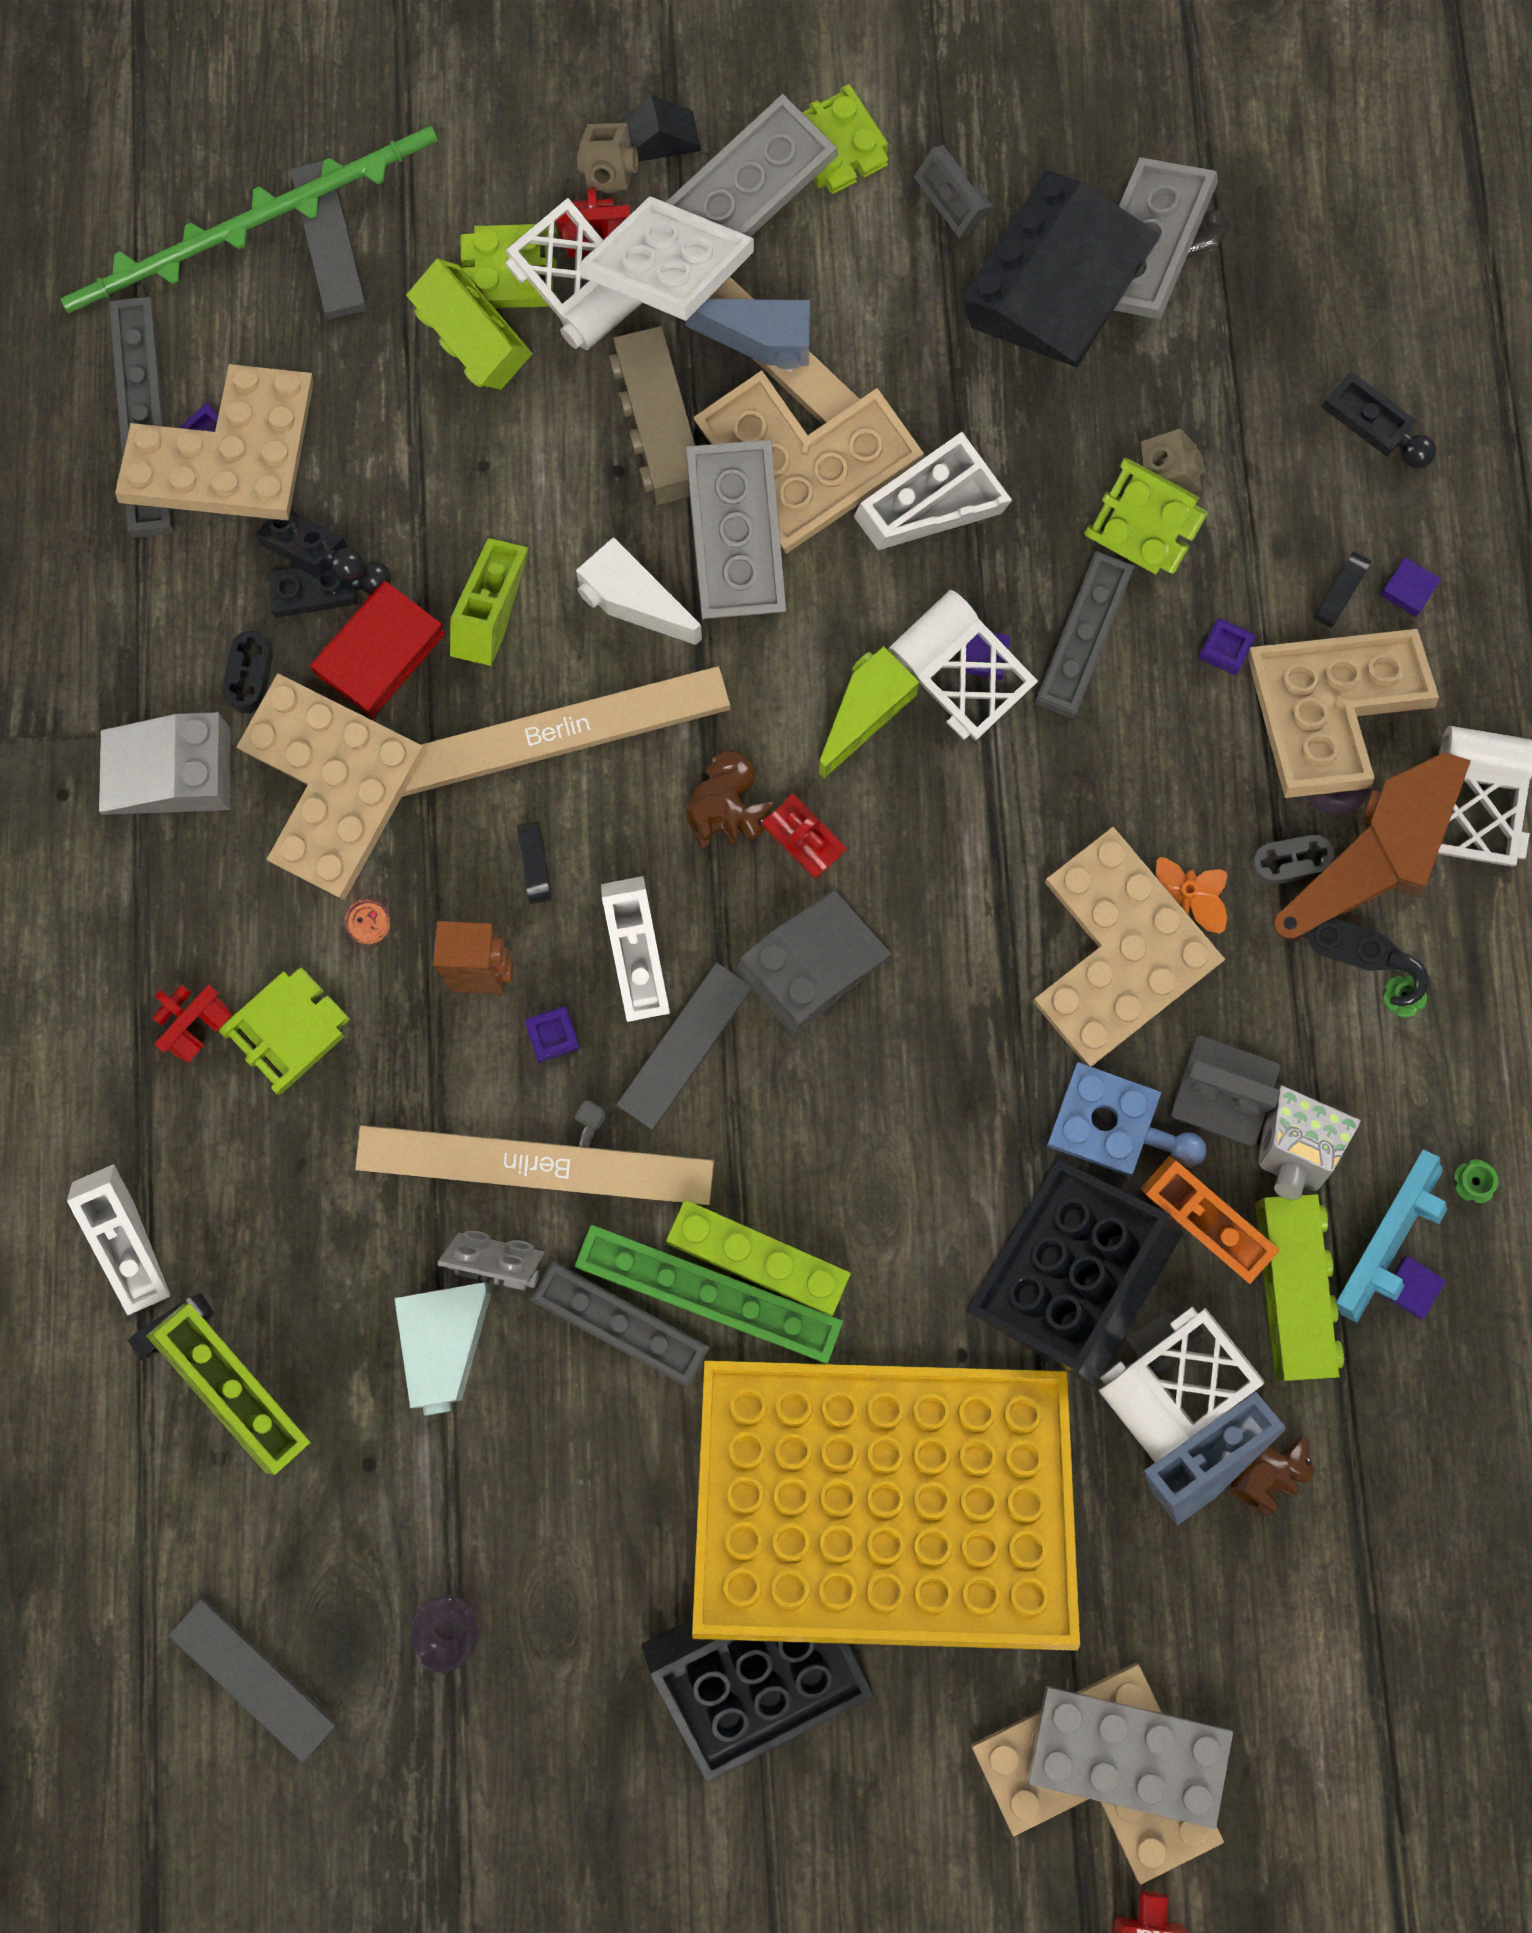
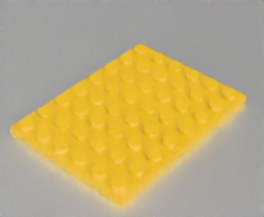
M704 1361L693 1639L1078 1651L1080 1632L1067 1371Z

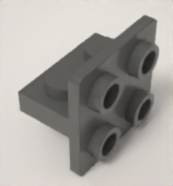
M1198 1036L1194 1040L1170 1117L1251 1147L1257 1142L1265 1114L1276 1107L1281 1090L1275 1089L1274 1086L1280 1071V1064L1212 1039Z

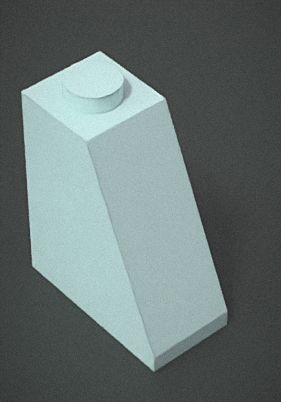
M483 1282L395 1298L410 1408H423L424 1416L451 1411L450 1402L461 1401L463 1398L491 1297L489 1284Z

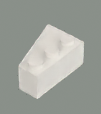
M961 432L861 502L854 518L875 547L881 550L1002 514L1012 499L963 432Z

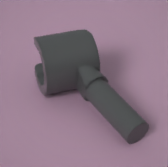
M590 1100L582 1103L574 1118L586 1126L578 1145L580 1147H590L595 1132L600 1128L606 1117L604 1109Z

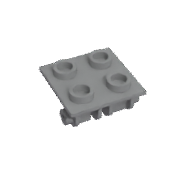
M465 1231L464 1233H457L438 1260V1265L455 1270V1275L477 1280L479 1275H481V1281L486 1282L488 1277H493L494 1284L499 1285L502 1279L504 1280L503 1286L525 1291L527 1287H536L539 1271L536 1269L545 1251L534 1249L533 1245L528 1242L512 1240L504 1243L491 1240L488 1234L480 1231Z

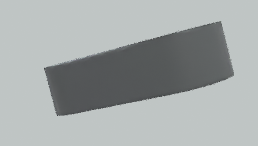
M1308 835L1272 842L1261 846L1252 856L1250 872L1255 880L1264 885H1278L1319 876L1334 861L1335 851L1331 842L1320 835ZM1309 847H1312L1314 853H1321L1323 856L1317 862V866H1314L1313 861L1310 859L1297 861V857L1303 856L1309 850ZM1267 855H1270L1272 861L1287 860L1286 864H1282L1277 868L1275 874H1272L1270 868H1262L1261 865L1267 858Z

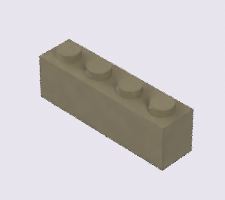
M662 326L614 337L615 354L608 355L614 380L622 379L625 391L619 392L624 417L632 416L635 428L629 430L634 454L642 453L646 465L639 467L644 491H653L656 505L688 498L690 494L685 448L687 446H695Z

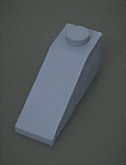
M707 299L685 321L686 327L766 365H776L781 369L788 370L798 368L799 366H809L810 300Z
M1255 1391L1144 1470L1149 1490L1178 1526L1214 1500L1286 1430L1285 1426Z

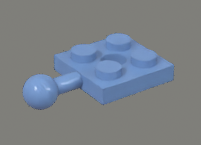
M1079 1062L1076 1064L1047 1147L1129 1177L1133 1175L1143 1144L1170 1152L1172 1158L1185 1168H1193L1201 1164L1207 1152L1204 1140L1195 1133L1186 1132L1176 1137L1150 1127L1161 1092ZM1107 1108L1115 1114L1117 1122L1112 1130L1101 1131L1093 1125L1091 1116L1096 1109Z

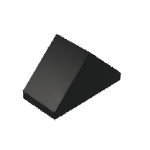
M650 95L617 122L627 123L631 147L637 148L639 162L701 151L693 111L657 96Z

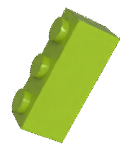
M437 258L406 294L416 307L414 310L415 315L425 325L434 328L441 337L439 340L440 345L450 355L459 358L466 367L464 369L465 375L478 387L486 386L502 390L533 354L458 264Z

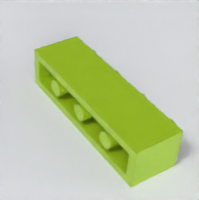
M1318 1194L1301 1195L1300 1198L1295 1200L1283 1197H1269L1256 1201L1255 1209L1258 1231L1280 1250L1262 1270L1274 1382L1339 1377L1338 1368L1343 1367L1344 1354L1341 1342L1339 1340L1335 1341L1333 1322L1338 1321V1305L1336 1304V1297L1330 1295L1328 1277L1333 1275V1260L1331 1252L1324 1248L1323 1232H1326L1328 1229L1326 1208L1324 1205H1319Z
M684 1200L666 1240L667 1244L675 1249L829 1316H833L851 1274L848 1271L687 1200Z
M190 1303L181 1305L146 1335L265 1473L276 1475L311 1443Z

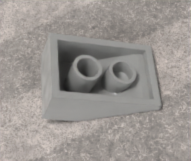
M215 712L173 714L101 730L99 813L101 815L230 810L231 728L220 713Z

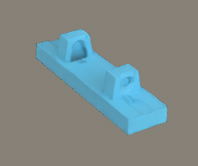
M1424 1149L1422 1150L1336 1302L1341 1315L1357 1323L1375 1291L1395 1301L1398 1299L1404 1284L1400 1277L1387 1271L1418 1215L1440 1224L1447 1212L1446 1202L1430 1194L1443 1172L1440 1165V1157Z

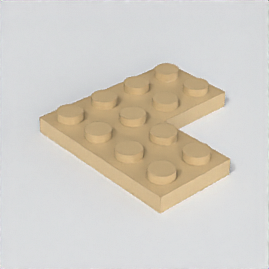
M229 364L215 432L130 423L115 491L118 503L289 520L314 384L312 373Z
M761 370L693 417L696 425L710 445L771 440L780 546L785 554L855 508L865 499L925 458L923 451L878 388L807 435Z
M1418 629L1250 647L1247 657L1285 798L1372 788L1375 777L1357 716L1435 708L1439 699Z
M277 673L236 748L306 784L307 787L266 860L345 901L427 750L422 745Z
M1112 827L1045 881V884L1099 948L1037 996L1033 1003L1085 1065L1092 1067L1223 963L1225 958L1117 830Z
M1137 1663L1075 1692L1162 1713ZM1041 1710L971 1744L972 1750L1013 1837L1088 1800V1798L1028 1784L1027 1778ZM1100 1801L1135 1878L1140 1885L1224 1843L1217 1826L1216 1829Z

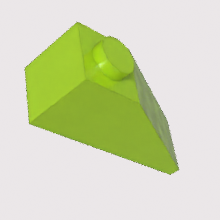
M491 538L487 539L451 616V657L489 666L492 665L505 635L528 556V547Z
M884 646L874 655L871 652L866 653L852 668L854 673L819 761V774L824 779L917 696L919 681Z

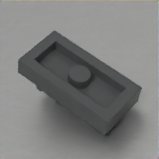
M944 145L933 147L914 175L915 180L959 239L969 236L979 220L986 217L993 207V204L990 203L981 188H973L965 173Z

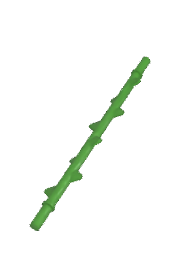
M429 126L399 141L394 142L392 140L390 145L345 166L328 158L323 161L321 177L276 198L261 187L253 189L251 210L206 231L193 223H188L185 225L182 242L137 263L122 252L114 254L112 275L103 279L98 277L96 278L97 282L62 297V304L68 314L104 297L107 299L111 298L110 294L155 273L171 284L177 283L179 281L181 261L224 241L241 249L246 244L247 230L294 208L309 219H314L317 217L318 198L363 176L376 184H381L384 182L386 165L397 160L400 163L403 161L402 158L438 142L437 136L432 126Z

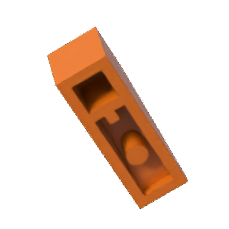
M1170 1155L1140 1188L1149 1198L1169 1213L1178 1223L1249 1284L1253 1282L1280 1251Z

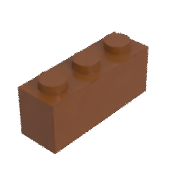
M437 921L433 966L452 992L504 995L505 983H512L514 960L513 957L509 956L508 947H504V940L499 938L493 925L487 923Z

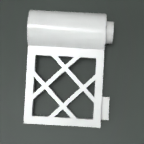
M567 198L506 250L505 254L509 257V260L505 262V266L521 284L528 280L557 314L563 324L560 331L564 339L575 349L580 346L585 350H589L639 307L642 302L593 281H589L580 289V280H588L581 277L580 262L582 260V250L593 251L603 239L569 198ZM565 213L577 226L576 241L553 238L554 222ZM548 228L547 237H539ZM583 235L588 239L590 243L582 242ZM529 243L547 245L546 267L529 265L519 252ZM553 246L576 249L575 271L552 268ZM538 274L546 275L545 283ZM551 276L574 278V295L563 304L551 291Z
M949 590L888 648V651L952 716L946 723L963 740L970 735L976 741L1038 682L978 619L972 607L953 590ZM977 634L990 646V663L966 662V645ZM960 651V662H949ZM996 653L1006 663H996ZM941 668H959V692L942 691L931 678ZM966 668L990 669L989 693L965 692ZM996 669L1012 670L1024 683L1014 693H995ZM949 698H959V708ZM965 699H989V717L978 727L965 715ZM995 699L1006 700L995 710Z
M1448 726L1443 734L1439 755L1445 752L1471 760L1464 781H1466L1476 797L1460 808L1455 804L1450 821L1456 818L1470 838L1458 847L1441 844L1438 854L1511 867L1516 866L1517 859H1526L1530 834L1522 832L1529 781L1532 777V739ZM1479 784L1490 785V787L1483 791ZM1498 787L1516 790L1513 808L1503 815L1499 813L1487 796ZM1480 800L1494 821L1476 833L1462 812ZM1512 815L1511 823L1509 826L1505 819ZM1498 825L1508 838L1506 855L1490 852L1480 837ZM1474 843L1478 850L1469 849L1466 847Z
M1193 1307L1189 1308L1170 1323L1175 1330L1172 1334L1135 1362L1125 1367L1119 1361L1100 1377L1104 1385L1098 1391L1155 1463L1222 1416L1265 1382L1206 1308L1199 1313ZM1202 1323L1216 1338L1214 1355L1187 1351L1189 1333ZM1182 1339L1181 1350L1169 1349ZM1221 1346L1230 1357L1220 1356ZM1160 1355L1180 1358L1178 1382L1159 1379L1148 1364ZM1186 1359L1213 1363L1211 1387L1184 1383ZM1219 1364L1238 1366L1249 1382L1237 1391L1216 1388ZM1167 1388L1177 1390L1176 1400ZM1183 1391L1210 1395L1208 1412L1195 1422L1191 1420L1181 1407ZM1215 1396L1227 1397L1215 1406Z

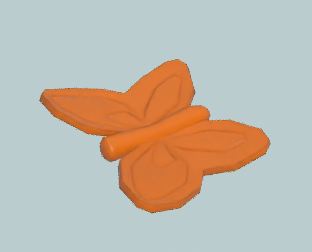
M1160 857L1156 861V878L1188 916L1191 907L1194 920L1205 930L1219 934L1225 931L1227 914L1225 905L1218 896L1225 888L1227 873L1224 870L1215 869L1204 871L1196 877L1195 872L1189 870L1185 875L1179 865L1167 858Z

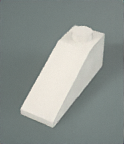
M614 537L576 570L580 586L577 590L591 607L595 608L599 605L610 616L695 645L702 640L701 624Z
M644 877L601 884L602 900L627 1022L670 1014Z
M113 1164L72 1182L67 1202L127 1315L169 1298L170 1292L134 1201L115 1165Z

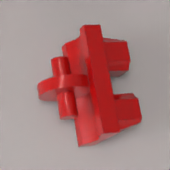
M596 187L587 188L588 200L572 201L598 235L604 239L631 215L630 205L614 206L613 198L597 199ZM565 213L556 220L559 238L576 241L577 226ZM583 235L582 242H588V239ZM565 248L569 258L576 257V249ZM582 250V257L589 254V250Z
M794 794L790 795L775 812L761 822L762 827L814 880L821 876L847 851V848Z
M182 984L170 997L159 989L154 997L163 1005L152 1018L161 1026L173 1013L178 1018L154 1045L163 1053L168 1049L172 1054L189 1063L202 1049L204 1044L186 1028L198 1016L217 1032L232 1014L225 1004L216 997L219 992L210 984L186 1010L180 1005L188 998L191 992Z

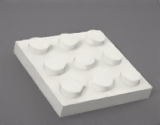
M649 196L580 262L581 277L686 321L754 252V238Z

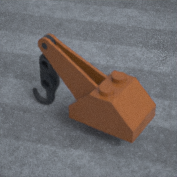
M1444 752L1386 780L1382 792L1373 790L1363 821L1370 824V827L1290 904L1277 914L1275 918L1277 934L1282 939L1289 941L1300 937L1306 938L1309 941L1310 947L1317 954L1362 970L1398 969L1407 972L1414 980L1412 991L1402 997L1392 996L1390 1003L1403 1007L1413 1005L1422 999L1427 991L1429 979L1427 970L1421 961L1402 952L1383 934L1337 918L1393 888L1420 898L1422 897L1471 760Z

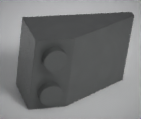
M833 891L776 928L742 955L736 972L794 1037L888 960L892 954L840 895Z

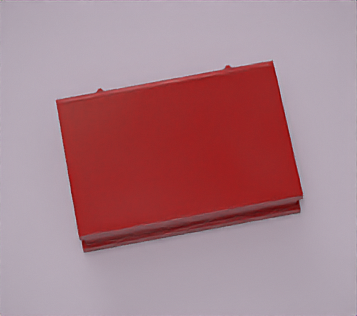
M385 580L371 596H367L365 603L331 642L322 648L323 651L309 666L317 677L371 719L379 713L446 635L441 629L443 625Z

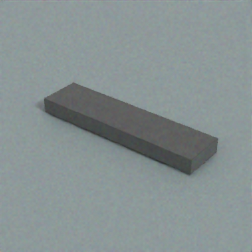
M323 161L291 168L294 188L296 189L321 177ZM335 189L318 198L316 218L309 219L301 213L327 320L367 311L338 189Z
M1095 551L1034 704L1072 719L1075 718L1134 570V565Z
M716 962L616 1104L617 1108L653 1132L752 991L751 987L744 980Z
M554 1261L551 1262L530 1300L686 1387L690 1386L710 1348Z
M200 1599L168 1635L302 1763L307 1761L338 1725L206 1599Z

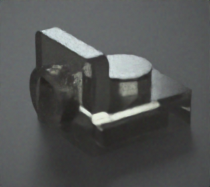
M1180 1303L1126 1337L1138 1358L1175 1331L1170 1323L1185 1312ZM1201 1325L1189 1333L1187 1351H1196L1204 1342L1201 1334H1203ZM1182 1339L1169 1349L1181 1350ZM1160 1355L1149 1363L1148 1366L1156 1374L1179 1361L1180 1358Z

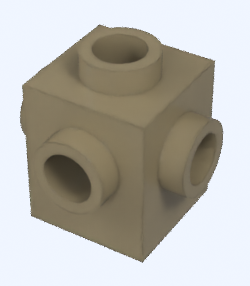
M627 123L587 124L577 153L578 170L580 174H585L587 188L596 187V190H602L605 193L627 190L633 173H637L639 166L638 151L636 147H631Z
M1181 429L1141 441L1143 467L1191 493L1201 491L1200 474L1204 472L1203 458L1197 449V445Z

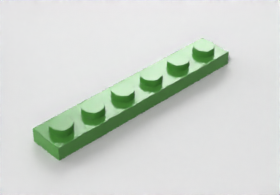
M591 1225L574 1266L577 1269L825 1364L829 1362L843 1320Z

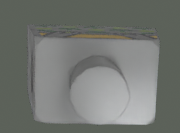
M1281 1085L1279 1088L1281 1092L1276 1107L1267 1112L1263 1120L1258 1163L1262 1169L1278 1176L1274 1187L1275 1192L1283 1198L1295 1200L1301 1197L1303 1188L1318 1191L1328 1179L1356 1132L1360 1120Z

